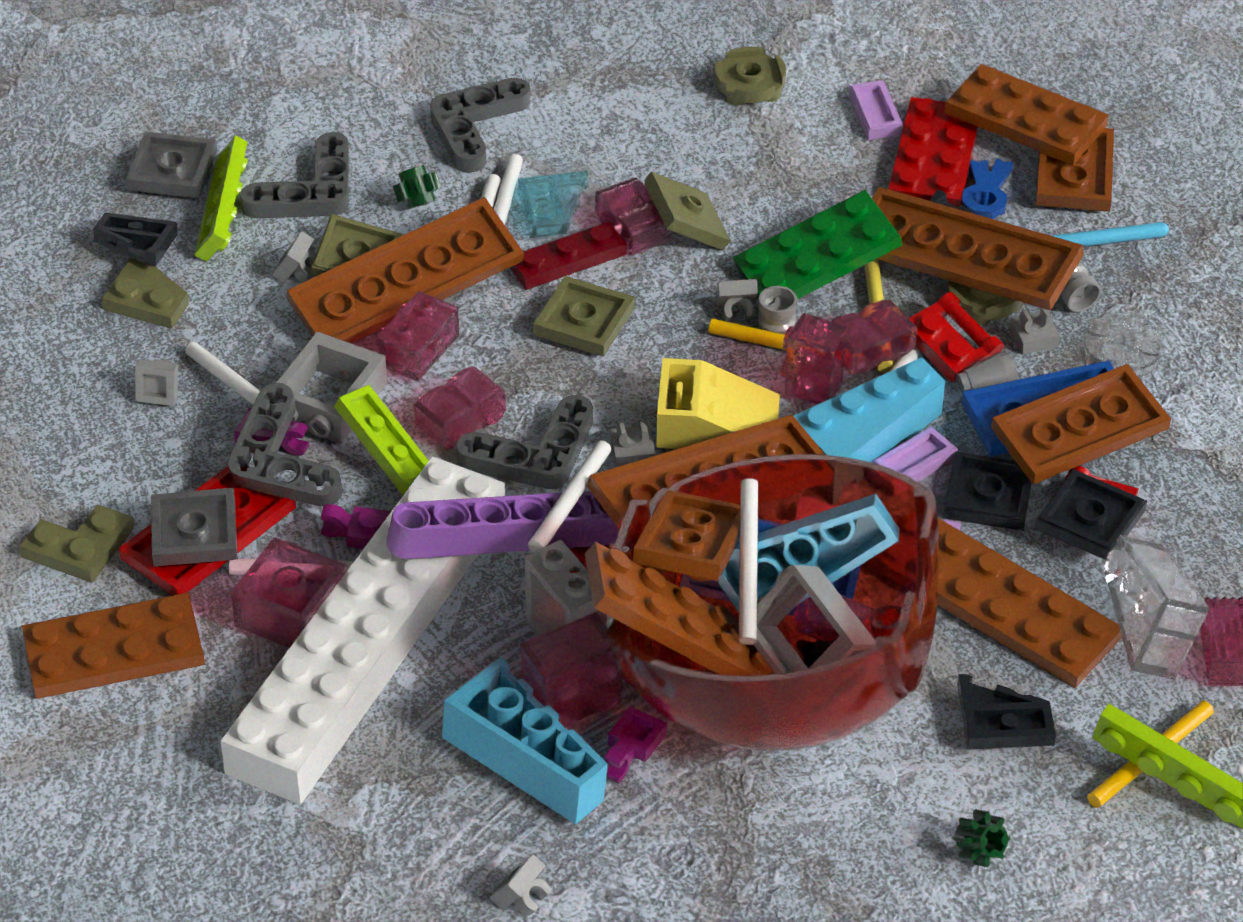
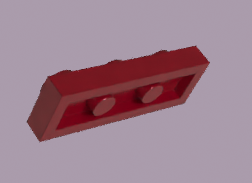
M609 221L523 251V261L510 267V269L525 290L625 256L627 255V243Z

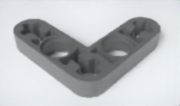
M508 78L440 94L431 100V121L454 166L458 170L472 173L480 171L486 165V146L474 122L525 110L531 102L530 85L521 78ZM475 101H487V102H489L488 104H485V105H475V104H472V103L475 102ZM458 130L467 132L463 135L450 134V132ZM468 148L470 155L467 152H464V149Z
M329 132L317 138L315 143V181L257 182L245 186L240 193L243 213L251 218L319 217L344 213L349 206V143L347 137L337 132ZM330 150H336V156H329ZM329 171L340 172L337 176L324 175V173ZM295 196L304 198L298 202L286 201L287 198Z
M283 383L268 384L259 392L230 454L228 465L232 480L236 485L243 488L315 506L336 503L342 496L343 487L340 474L335 468L277 453L295 414L296 404L293 391L288 385ZM278 399H283L284 403L278 402ZM270 403H271V404H276V403H277V405H276V407H275V409H274V411H273L274 417H271V415H272V410H271ZM259 429H269L273 432V435L268 440L256 441L252 439L254 432ZM250 452L254 453L253 461L255 467H248L246 471H241L240 467L246 468L251 461ZM283 470H292L296 473V477L288 483H280L275 480V476ZM325 481L330 482L331 486L325 485L322 490H317L316 486H322Z
M571 395L563 398L558 403L539 446L481 432L466 433L457 440L458 464L463 468L484 475L545 489L559 488L569 479L593 424V405L588 398L581 395ZM577 413L574 418V424L569 423V417H573ZM566 437L573 442L566 446H559L553 441L557 438ZM509 456H517L522 459V462L510 465L502 460ZM552 459L557 460V467H553L551 471H548L552 465Z

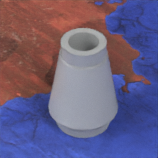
M996 352L964 370V372L957 374V381L962 394L963 391L1018 380L1016 367L1009 353L1000 355Z

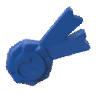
M997 158L992 170L989 172L988 160L980 162L971 160L969 172L974 185L963 190L962 206L973 214L991 219L1003 215L1006 208L1007 195L1000 187L1012 172L1013 162H1004Z

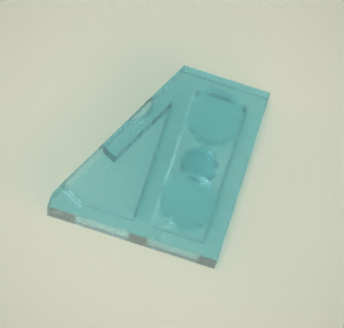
M588 170L518 179V192L529 238L567 234L572 223V215L577 212L580 205L583 189L587 190L589 185Z

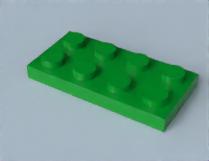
M863 190L734 256L733 259L736 268L745 280L757 279L758 299L764 289L771 286H783L793 290L798 300L902 246V241L899 233L868 192Z

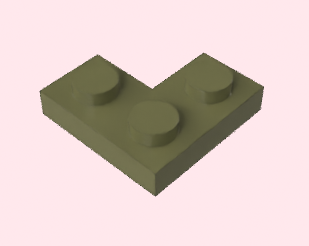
M97 504L77 531L40 519L19 545L21 557L92 583L134 529L133 517Z

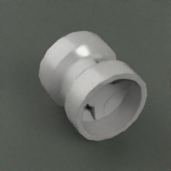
M1080 261L1060 295H1063L1064 303L1070 310L1081 312L1089 309L1098 301L1102 289L1095 278L1088 276L1087 268Z
M771 286L764 289L759 296L758 307L760 313L758 316V329L791 336L796 329V294L793 290L783 286Z

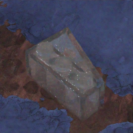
M1120 535L1114 549L1109 552L1106 558L1104 573L1130 669L1135 672L1175 680L1210 608L1164 545Z

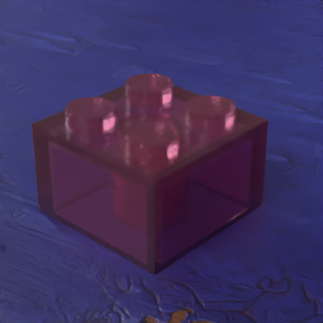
M273 537L231 592L235 627L290 648L347 572V565Z
M597 612L520 644L521 679L523 678L533 688V696L544 707L550 705L559 714V722L565 728L597 712L607 711L621 702L622 646Z

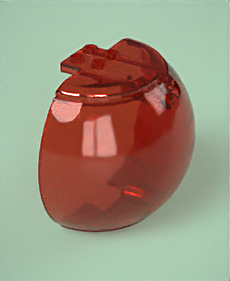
M797 454L760 457L718 466L672 484L671 488H662L649 504L648 500H631L625 517H620L618 521L616 542L609 545L610 550L612 548L620 550L630 561H633V551L637 541L667 490L740 505L741 481L744 479H755L758 481V519L787 524L876 494L900 529L898 542L861 564L851 605V610L876 641L875 646L834 663L782 674L760 676L719 675L608 615L606 620L608 642L621 677L651 707L675 724L708 740L741 749L761 751L800 750L834 742L866 728L889 713L906 698L909 692L915 691L925 672L930 653L938 601L939 534L937 508L932 490H924V486L912 478L872 462L831 455ZM672 571L659 572L665 580L680 587L683 574ZM698 595L700 599L715 607L718 605L725 607L735 618L739 619V612L732 602ZM787 615L777 625L787 641L796 646V642L799 640L816 642V640L825 639L833 641L840 636L832 625Z

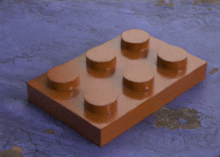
M1105 128L1074 165L1039 152L1036 205L1110 212L1114 129Z
M667 490L634 547L632 562L647 568H653L658 572L672 571L686 574L699 581H719L740 540V505Z

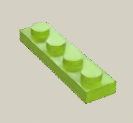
M237 135L217 155L194 253L196 257L206 262L216 251L222 252L227 247L232 233L228 230L237 212L234 202L243 185L239 181L240 175L248 163V159L245 158L248 142Z
M1108 703L1100 714L1091 737L1092 739L1100 743L1107 751L1116 753L1134 763L1147 775L1155 776L1177 789L1185 798L1197 801L1215 812L1222 820L1233 823L1243 829L1242 782Z

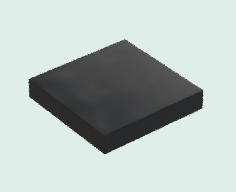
M955 451L943 518L1024 531L1032 482L1014 460Z
M1073 469L1036 519L1035 529L1110 562L1146 511L1147 500Z

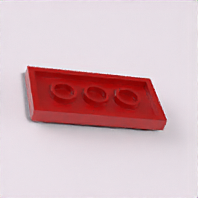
M911 97L888 189L928 201L931 200L936 190H941L947 194V201L957 208L962 205L963 190L966 187L970 161L972 160L979 127L946 114V101Z
M229 465L195 490L234 488L237 554L296 508L295 500L236 485L232 480ZM248 465L246 468L240 467L241 471H246L250 466ZM151 524L119 548L121 560L172 596L189 592L229 561L154 566Z

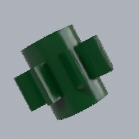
M424 165L398 173L400 182L392 186L398 203L407 201L410 209L436 201L434 191L442 188L436 171L427 173Z
M974 809L973 819L962 817L958 819L960 824L957 826L952 840L961 849L958 855L960 859L973 861L974 865L989 867L990 857L1000 859L1005 857L1003 853L1008 846V840L1011 839V836L1007 834V831L1002 826L1005 821L1003 817L990 815L989 811Z

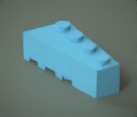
M922 357L794 415L837 469L832 481L821 484L834 499L844 492L845 486L853 479L859 481L868 473L873 460L894 449L902 440L911 439L942 414L945 380Z
M873 494L758 533L757 599L767 595L777 584L776 579L779 574L792 565L819 566L828 580L833 583L898 542L900 529L878 496ZM740 540L719 581H717L738 612ZM807 593L798 604L810 597Z
M502 657L444 700L443 739L572 823L577 824L604 801L608 764L574 729L567 730L559 722V714L550 705L544 707L533 696V688L523 678L517 680L510 673V665Z

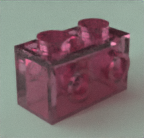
M418 291L408 303H404L395 318L387 326H383L376 336L375 345L379 354L386 356V369L418 382L460 335L458 307L421 291Z
M802 313L795 327H788L783 340V348L787 349V356L781 370V376L786 378V395L815 404H820L835 397L843 383L847 326Z

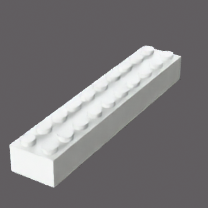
M432 456L396 506L406 502L505 496V483ZM393 509L220 741L225 774L301 805L479 554L414 559L395 556L386 545Z

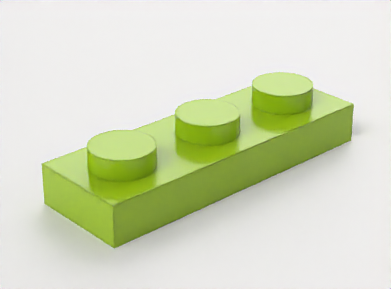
M370 385L339 397L334 406L399 492L404 495L429 460Z

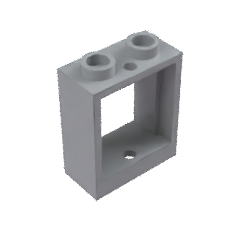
M316 332L276 383L288 385L293 391L296 411L291 423H304L308 425L307 432L342 444L352 429L335 407L299 393L316 371L352 383L344 395L367 385H370L376 394L379 395L387 385L386 356ZM278 399V402L284 403L283 399Z
M558 540L525 556L526 624L571 678L607 661V614L594 608L588 570L562 540Z
M792 565L779 574L776 579L777 584L767 595L757 599V642L754 643V646L798 705L823 704L878 644L819 566ZM807 593L840 635L809 669L777 627Z

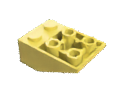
M662 358L657 408L656 448L679 449L778 419L780 394L703 360Z

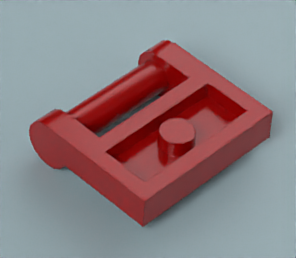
M948 292L935 304L904 320L900 331L952 383L957 380L958 373L964 372V370L996 352L1000 353L1004 348V343L997 336L991 337L959 305L960 299L953 292ZM949 316L979 348L975 350L944 317Z

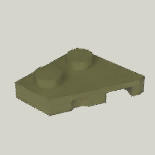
M130 258L102 297L103 310L171 329L189 305L188 293L157 267L149 266L133 258Z

